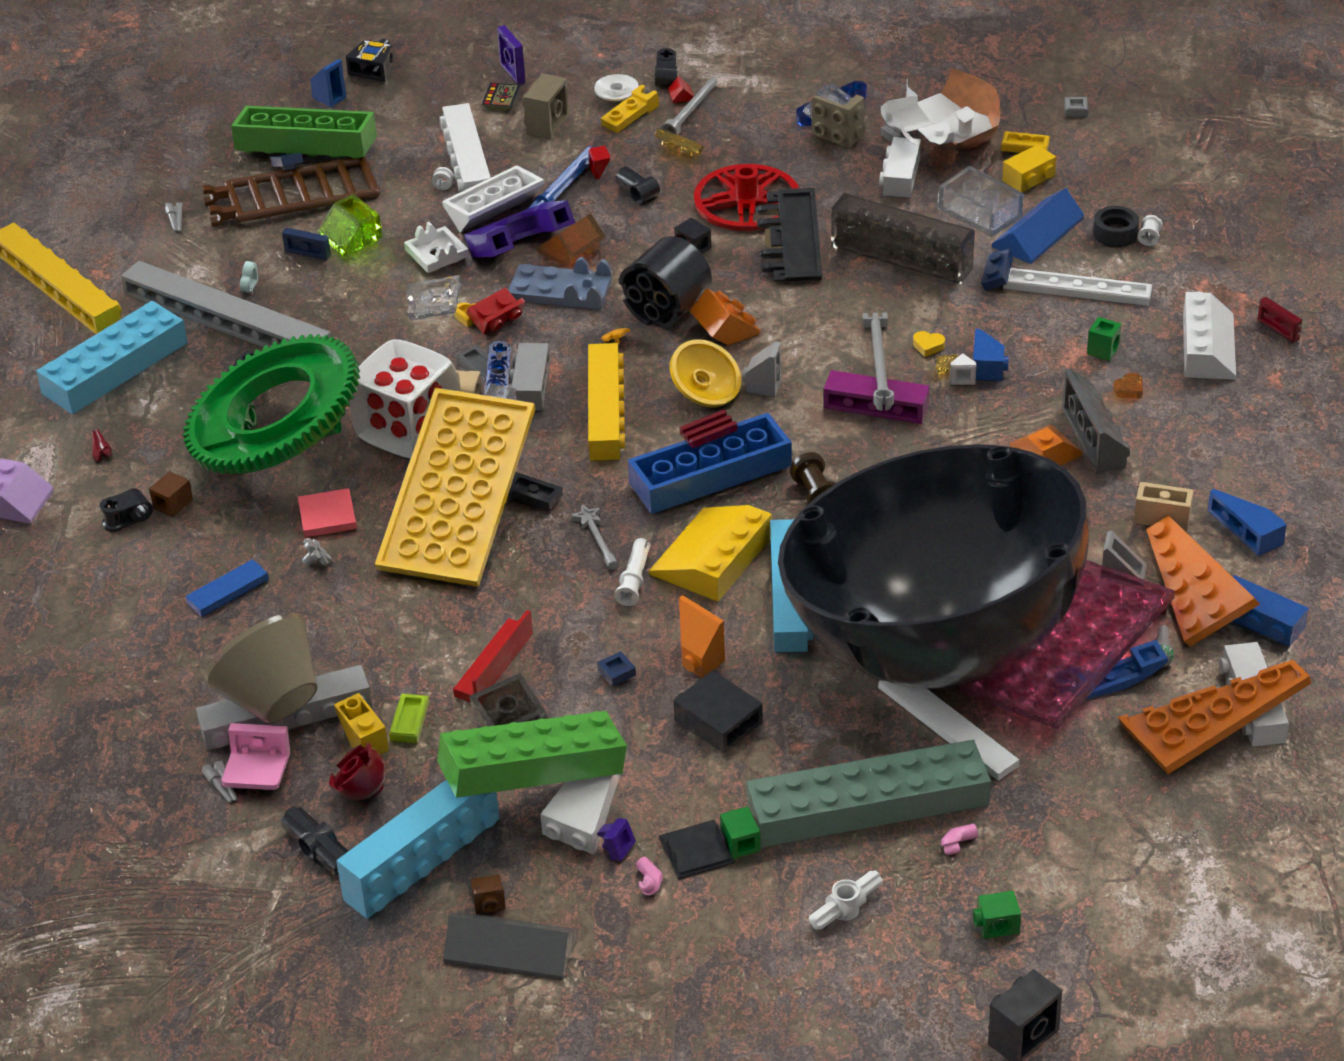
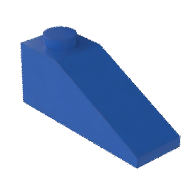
M1216 489L1210 490L1208 511L1257 556L1284 545L1287 524L1270 509Z

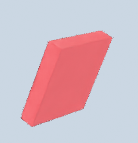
M349 488L298 496L304 537L357 529Z

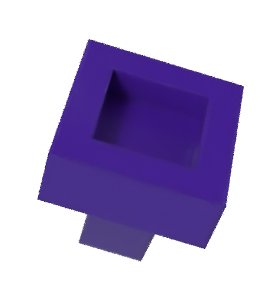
M617 818L613 824H604L597 832L599 837H603L602 847L608 850L611 860L622 861L636 842L627 819Z

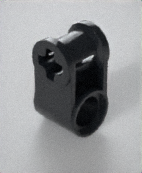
M663 48L657 52L655 86H671L677 78L676 51L670 48Z
M137 488L107 497L99 505L104 515L102 526L106 531L110 532L120 531L127 526L145 521L153 512L152 504Z

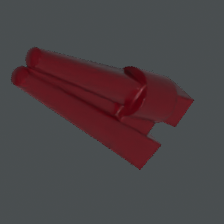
M99 429L92 431V456L95 462L102 460L101 456L103 455L106 458L113 455L109 443L105 441Z

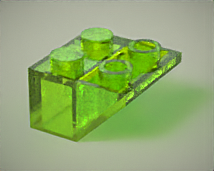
M354 194L335 202L317 231L318 234L328 236L329 244L343 256L383 238L380 214Z

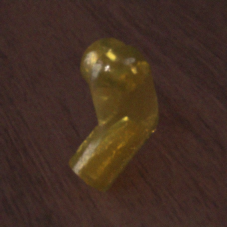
M960 355L939 356L935 361V370L939 373H947L948 367H951V362Z

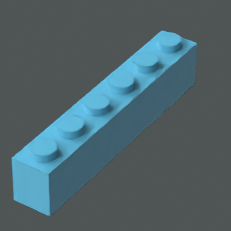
M770 520L774 652H808V640H813V635L802 622L786 595L778 567L780 545L793 520Z

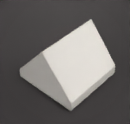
M962 353L951 362L950 385H975L976 362Z

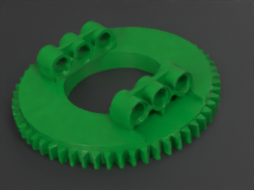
M309 334L306 338L304 335H301L298 339L293 336L288 342L286 339H283L280 344H277L276 341L273 342L270 348L265 345L261 352L256 349L253 356L247 354L244 361L237 360L236 366L230 365L228 372H221V378L213 379L215 384L206 386L208 391L200 393L202 398L195 400L197 405L190 408L192 412L187 414L189 419L185 420L187 426L183 427L185 431L183 433L185 447L198 465L200 464L202 468L206 467L208 471L213 470L214 473L219 471L221 474L252 473L274 467L294 458L313 446L320 439L341 433L340 419L345 416V408L350 406L348 401L354 399L353 393L357 392L356 386L359 385L360 369L357 359L350 348L344 342L341 343L340 339L328 338L327 335L321 337L320 334H317L315 337ZM306 381L310 383L305 398L291 413L271 425L251 430V427L257 423L255 406L252 402L256 397L286 382Z

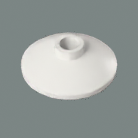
M613 74L599 79L594 88L596 95L604 100L622 101L632 96L631 92L639 85L633 77Z

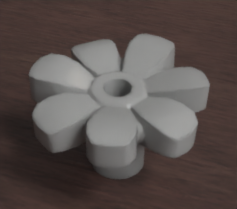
M306 538L303 541L305 548L308 550V553L302 558L305 565L309 567L313 562L320 561L322 565L326 566L332 561L331 556L327 554L326 550L320 547L319 541L316 539L311 540L310 538Z

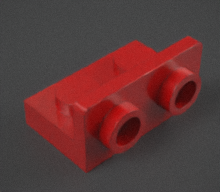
M505 287L468 307L466 314L482 334H485L490 330H498L509 320L514 321L518 319L523 313L525 300L523 298L516 300Z

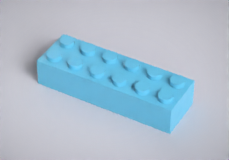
M154 301L145 304L36 370L41 394L69 413H76L186 345L188 341L184 320Z
M447 780L442 782L336 860L343 900L366 919L374 913L381 911L386 904L398 895L406 892L411 885L419 879L426 877L431 870L443 861L451 858L456 851L464 845L471 843L476 836L487 828L492 827L499 820L497 792L456 798Z

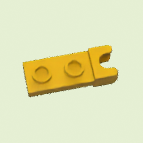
M645 85L638 86L631 92L632 96L600 118L601 125L615 133H619L644 113H651L659 106L657 91L645 94Z

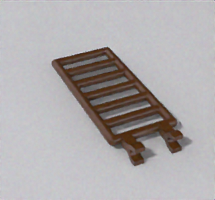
M365 156L357 159L347 158L225 181L224 186L219 187L211 185L202 186L204 195L211 194L210 196L203 197L204 204L208 206L210 215L218 214L215 217H210L212 226L220 225L224 220L229 219L245 222L375 198L380 195L379 187ZM360 165L369 189L356 192L347 168ZM338 169L347 193L334 196L325 172ZM316 174L324 198L311 200L302 176ZM293 178L302 202L288 204L280 180ZM271 182L279 206L265 208L257 184ZM249 187L256 210L242 211L235 188ZM228 198L231 206L221 208L212 204L217 200Z

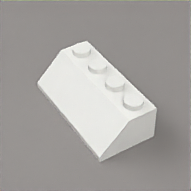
M1199 291L1186 292L1183 312L1185 377L1236 380L1233 313L1211 293Z

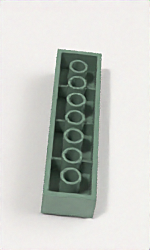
M974 739L746 781L747 806L760 830L761 848L990 805L991 780Z

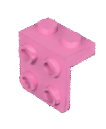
M231 723L228 729L231 754L221 779L222 785L234 788L277 789L290 756L287 726Z

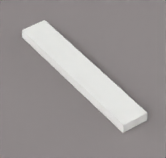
M1011 268L1008 282L1006 285H1003V289L1149 306L1152 284Z
M879 680L878 688L950 744L974 739L987 773L999 781L1019 767V759L927 688L906 687Z

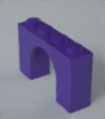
M568 201L544 202L465 234L464 237L471 257H493L513 249L512 242L541 232L557 231L574 224L575 220Z

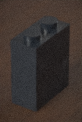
M713 670L705 677L698 679L693 686L680 693L673 700L674 720L723 754L763 723V703Z

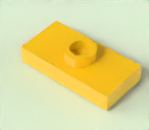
M1005 131L1001 143V151L1021 153L1037 144L1048 151L1050 136Z

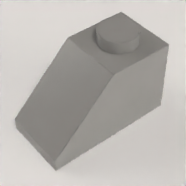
M776 341L753 356L749 366L744 367L742 381L746 382L747 393L776 396L781 383V342Z

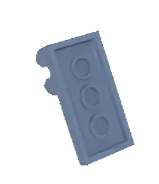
M584 257L577 259L574 269L519 264L508 291L516 300L523 298L528 303L602 310L612 284V270L609 263L601 259L597 264V271H591Z

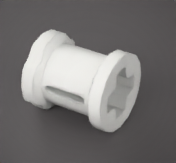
M1148 215L1142 220V229L1138 232V240L1141 244L1145 246L1157 244L1160 236L1159 231L1163 226L1162 220L1155 215Z

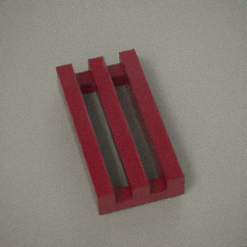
M1267 297L1260 299L1257 320L1293 343L1300 340L1298 333L1301 332L1299 325L1302 324V319Z
M721 410L681 426L679 429L680 435L692 448L738 431V423L736 421L732 422V417L730 415L727 416L725 410Z

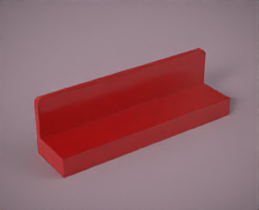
M526 610L518 621L510 618L506 620L453 688L454 697L476 705L480 704L533 635L531 611Z

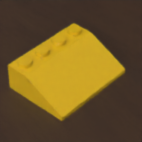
M750 505L703 508L651 567L649 575L719 602L770 541V520H772V514Z

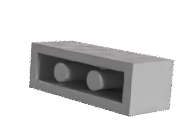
M519 343L517 353H513V368L515 369H510V383L512 385L507 386V399L534 403L535 410H543L550 366L548 343Z

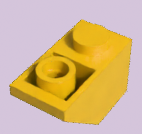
M359 693L334 704V709L352 748L360 744L365 748L367 747L366 743H370L380 755L389 751L385 725Z

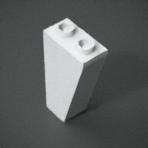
M620 774L565 782L540 814L542 834L550 839L569 844L575 849L594 854L600 840L597 832L605 824Z

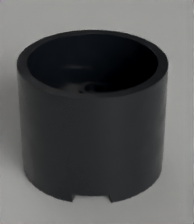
M666 236L658 240L621 272L619 284L622 285L626 297L623 299V302L639 321L647 326L654 324L666 329L676 323L692 308L706 288L711 290L712 274L707 261L696 247L682 238Z

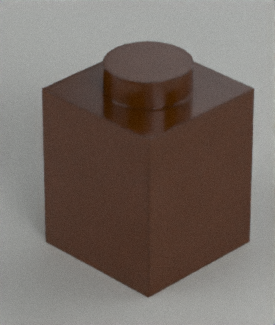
M171 471L149 488L153 508L171 517L175 516L193 500L190 481Z

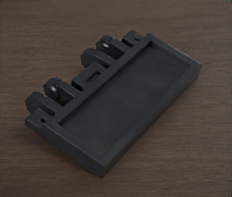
M815 188L778 189V191L767 192V203L778 202V204L759 205L756 207V213L759 215H778V218L759 219L757 226L761 229H770L771 247L782 246V248L763 249L759 251V255L763 259L782 258V262L763 263L760 265L761 271L773 273L774 282L821 280L823 275Z

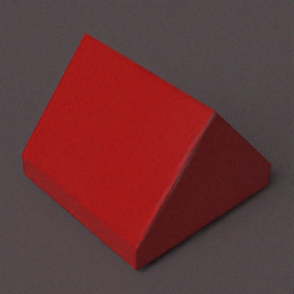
M679 76L668 88L673 103L688 102L694 97L690 85Z

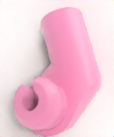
M975 824L956 827L948 831L941 840V846H944L946 855L960 852L958 842L978 838Z
M642 857L636 863V868L644 875L643 882L639 881V888L645 895H653L660 889L663 874L647 857Z

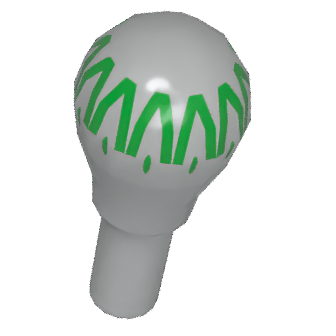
M1163 625L1158 628L1156 640L1168 657V662L1163 666L1165 667L1173 662L1175 654L1169 640V628Z

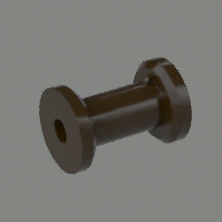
M808 452L798 456L792 462L789 470L792 479L796 483L805 484L809 491L806 498L807 505L821 493L836 484L826 480L823 475L825 461L820 454L815 452Z

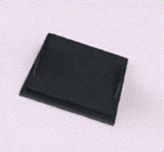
M715 820L659 835V839L678 880L735 863Z

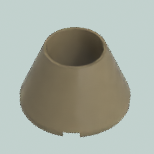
M295 613L290 614L291 618L283 619L281 615L268 618L247 629L221 650L224 655L216 664L214 661H211L206 669L204 680L208 687L266 723L283 720L306 705L315 695L318 686L306 625L301 616Z

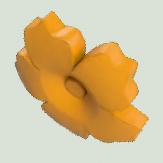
M629 328L616 329L606 333L601 339L604 342H608L614 338L615 343L619 344V338L631 331Z

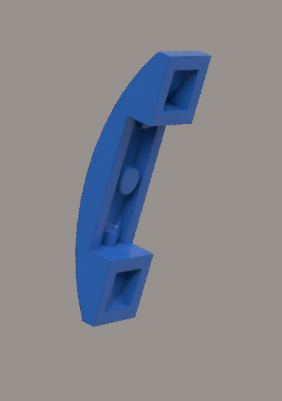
M1153 640L1131 648V656L1083 674H1081L1077 667L1052 676V681L1063 700L1089 699L1121 691L1137 684L1162 668L1168 662V657L1158 641Z

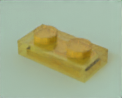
M657 128L654 135L662 140L661 145L671 149L675 145L680 147V152L692 156L693 152L701 155L704 146L695 141Z

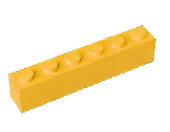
M618 343L588 344V443L590 461L620 460V449H625V433L620 434V432H625V418L620 417L625 416L624 401H620L625 400L624 369H619L624 368V355L618 352Z

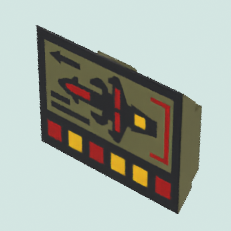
M490 82L481 105L490 111L506 112V110L512 107L520 85Z

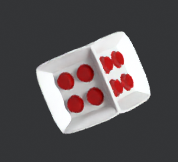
M390 340L374 351L359 366V385L356 386L357 392L353 393L354 399L349 401L354 430L362 440L390 453L411 458L434 389L459 391L458 379L453 363L445 356L407 341Z

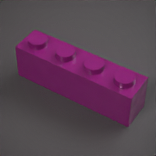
M831 370L823 388V408L923 424L929 407L930 386L887 379L888 389L894 392V404L891 406V409L886 411L885 405H883V411L876 408L873 402L874 391L878 390L876 377Z

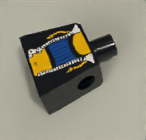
M384 38L380 39L379 42L363 40L345 57L348 75L386 82L394 65L393 46Z

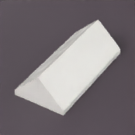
M516 165L442 201L461 233L535 197L545 183L544 179Z

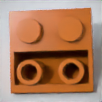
M706 288L689 310L713 338L726 345L759 335L761 332L755 324L757 320L748 312L743 311L745 306L736 299L730 301L728 296L719 290L714 292Z

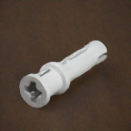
M638 538L634 541L627 569L620 575V586L616 589L614 596L621 605L633 606L638 602V590L642 587L644 581L642 571L651 546L649 542L646 543V539Z

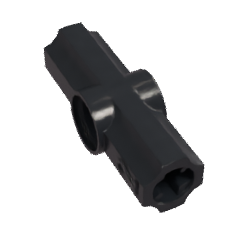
M292 806L287 809L281 819V826L298 841L302 852L310 860L316 858L331 873L339 875L336 860L349 851L337 840L332 828L325 822L319 824L301 807Z

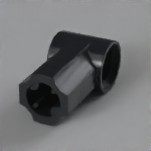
M627 166L622 167L615 176L616 183L630 192L631 198L636 204H642L660 194V186L654 177L644 178Z

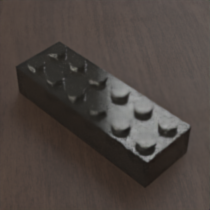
M843 193L831 208V247L958 284H962L973 269L975 230L846 193Z

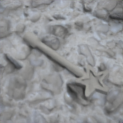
M581 505V512L572 514V521L581 522L582 529L589 526L604 554V561L610 570L616 569L618 562L608 550L596 525H600V518L598 517L600 515V508L597 507L589 510L585 505Z

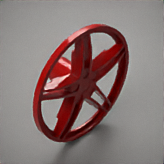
M760 164L731 165L709 173L697 184L694 191V206L703 219L715 226L735 231L762 230L757 226V221L753 222L755 205L778 204V202L767 203V192H769L767 190L779 178L785 180L791 189L799 188V186L791 176L774 167ZM758 171L766 172L765 174H760L758 176ZM714 178L728 190L713 194L710 198L701 199L703 188ZM738 206L739 222L720 218L709 211ZM743 209H750L749 222H743Z

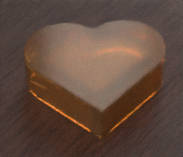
M1127 373L1123 378L1115 380L1113 383V394L1121 398H1142V376L1137 373Z

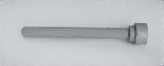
M710 78L674 119H668L662 125L661 132L664 137L668 139L677 137L681 132V124L717 85L716 78Z

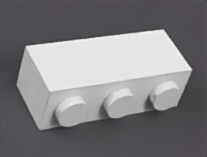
M893 137L892 145L887 146L886 159L883 161V172L880 173L879 186H883V196L911 198L920 161L921 139H915L918 141L917 146L909 142L907 138Z

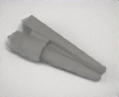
M165 203V212L174 232H181L182 203H176V206H172V203Z
M214 762V768L210 764L203 765L202 773L207 780L217 788L229 803L237 801L233 787H224L222 785L221 779L225 771L223 762Z

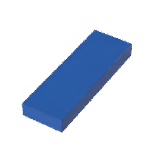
M252 559L185 596L186 603L202 617L269 580L268 573Z

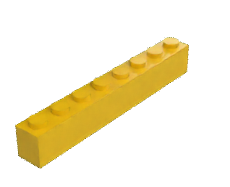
M12 223L0 229V258L92 332L98 334L121 320L120 313H122V309L116 300L108 297L102 289L99 290L89 279H85L80 275L77 269L71 268L64 259L57 257L51 249H47L37 238L34 239L24 228L22 229L17 224Z

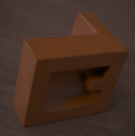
M500 874L470 879L476 914L506 909Z

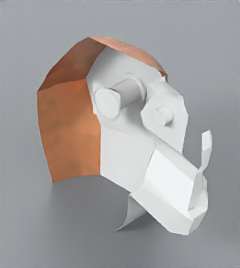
M952 68L941 93L919 102L918 95L908 87L907 79L906 97L887 101L881 106V115L887 125L897 132H903L907 140L918 146V141L907 132L918 129L930 142H935L939 145L947 144L957 150H969L979 147L993 138L1000 122V100L995 87L974 75Z

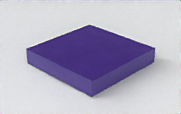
M505 25L499 26L497 33L500 64L517 84H524L526 80L523 46Z

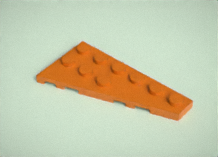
M1169 515L1146 529L1183 640L1189 647L1260 605L1239 582Z
M1290 660L1259 670L1256 676L1244 680L1238 677L1230 680L1231 684L1217 689L1213 685L1171 699L1170 704L1156 709L1152 705L1143 708V713L1128 717V714L1119 716L1118 720L1120 725L1167 774H1170L1312 682L1310 675L1294 660Z

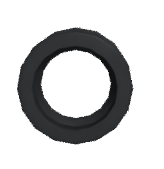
M1108 206L1098 210L1094 215L1093 235L1102 244L1121 247L1133 243L1138 237L1139 217L1130 208ZM1110 224H1120V225H1123V226H1126V227H1124V228H1112V227H1108V226H1106V225H1110Z

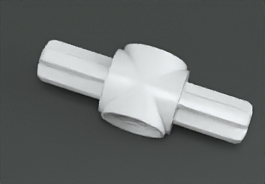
M875 870L869 871L856 882L852 880L836 882L832 888V893L825 899L826 904L809 916V922L812 924V927L815 930H820L836 918L845 921L856 918L859 914L860 906L866 903V896L882 885L883 879Z

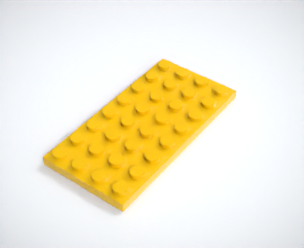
M440 388L434 389L375 562L377 570L479 587L535 412L534 403Z

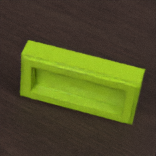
M401 694L389 732L390 741L418 743L430 703L429 696Z

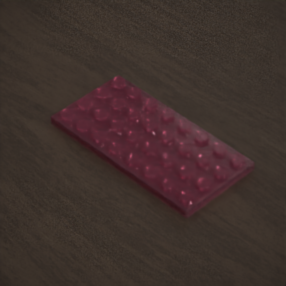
M1086 560L1076 596L1065 616L1048 638L1032 653L1012 667L983 680L961 685V692L1058 730L1173 601L1174 590Z

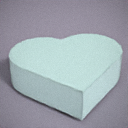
M246 261L242 270L240 291L251 293L258 282V270L255 262Z

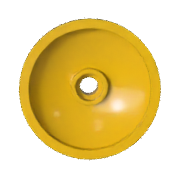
M690 340L681 344L671 357L670 374L677 389L692 402L705 407H720L731 402L738 394L741 387L739 367L734 358L721 346L706 340Z

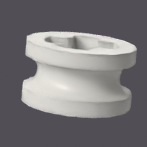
M446 167L437 168L432 177L433 186L439 190H448L454 179L453 172ZM439 176H442V177H444L443 179L446 178L447 180H446V181H442V178L439 179Z

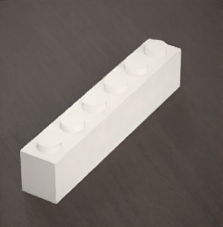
M469 103L442 107L443 116H439L441 130H443L444 141L447 145L448 155H450L451 166L454 170L455 180H457L459 193L491 178Z

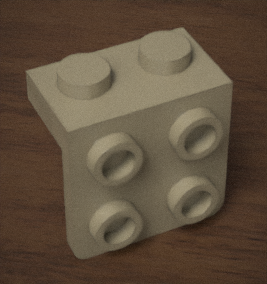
M856 95L845 105L820 96H814L811 99L812 133L847 148H850L865 136L864 115L866 109L864 107V97Z

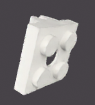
M430 222L426 224V231L421 226H418L415 238L404 242L405 250L427 273L469 257L468 248L446 226L436 229ZM436 249L435 255L430 254L432 250Z

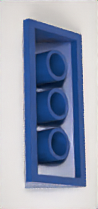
M1064 188L1041 201L992 243V248L1000 251L1010 248L1015 258L1032 264L1084 219V214L1067 188Z

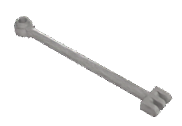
M884 312L881 317H878V313H872V317H868V313H863V328H871L878 389L874 391L873 402L876 408L883 411V405H885L886 411L891 409V406L894 404V392L889 390L887 386L881 327H888L887 312Z

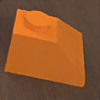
M1051 424L1010 443V447L1051 459L1060 466L1083 456V451Z
M682 595L679 598L682 666L689 672H693L702 678L725 661L724 620Z

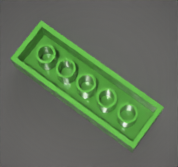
M245 106L231 125L234 148L245 153H252L254 151L265 152L266 154L286 153L287 155L302 153L308 156H350L357 159L366 155L377 137L374 112Z
M594 711L586 714L566 715L564 717L519 723L513 722L505 725L484 726L475 729L440 733L437 762L455 797L458 798L623 774L627 745L606 711Z

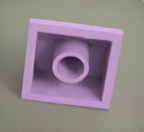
M1 459L0 518L31 524L53 493L54 488L26 463Z

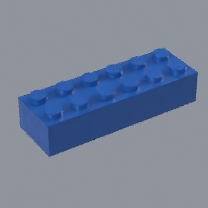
M765 413L738 422V431L698 447L692 448L686 441H682L628 459L629 484L649 512L653 514L790 467L792 464V442L771 415Z

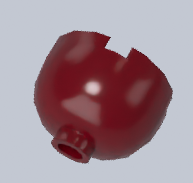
M366 743L367 747L365 748L360 744L349 751L336 765L340 769L337 775L334 776L331 773L329 777L331 788L347 800L362 801L370 797L374 798L384 788L383 783L386 779L387 766L383 757L370 743Z

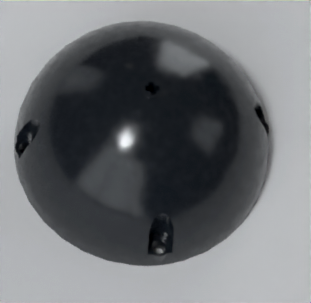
M980 444L957 445L905 454L867 467L839 481L817 496L797 515L787 529L780 545L778 567L781 580L790 603L810 633L826 649L847 665L875 679L906 687L947 688L974 683L996 675L1020 662L1048 638L1065 616L1076 596L1087 559L1089 528L1086 499L1080 484L1068 470L1051 459L1018 448Z

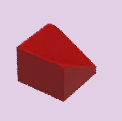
M605 145L589 148L588 150L589 168L596 180L600 179L611 158Z

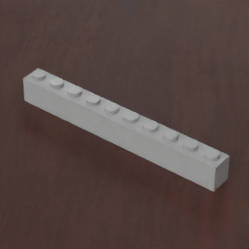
M142 261L136 262L121 275L124 295L145 303L154 301L171 313L263 348L265 345L270 348L275 341L277 344H280L283 339H286L288 342L293 336L296 339L301 335H304L306 338L309 334H312L313 337L317 334H320L321 337L327 335L328 338L331 337V332Z

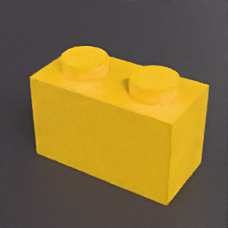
M1037 144L1003 161L1002 181L1022 193L1055 176L1056 156Z

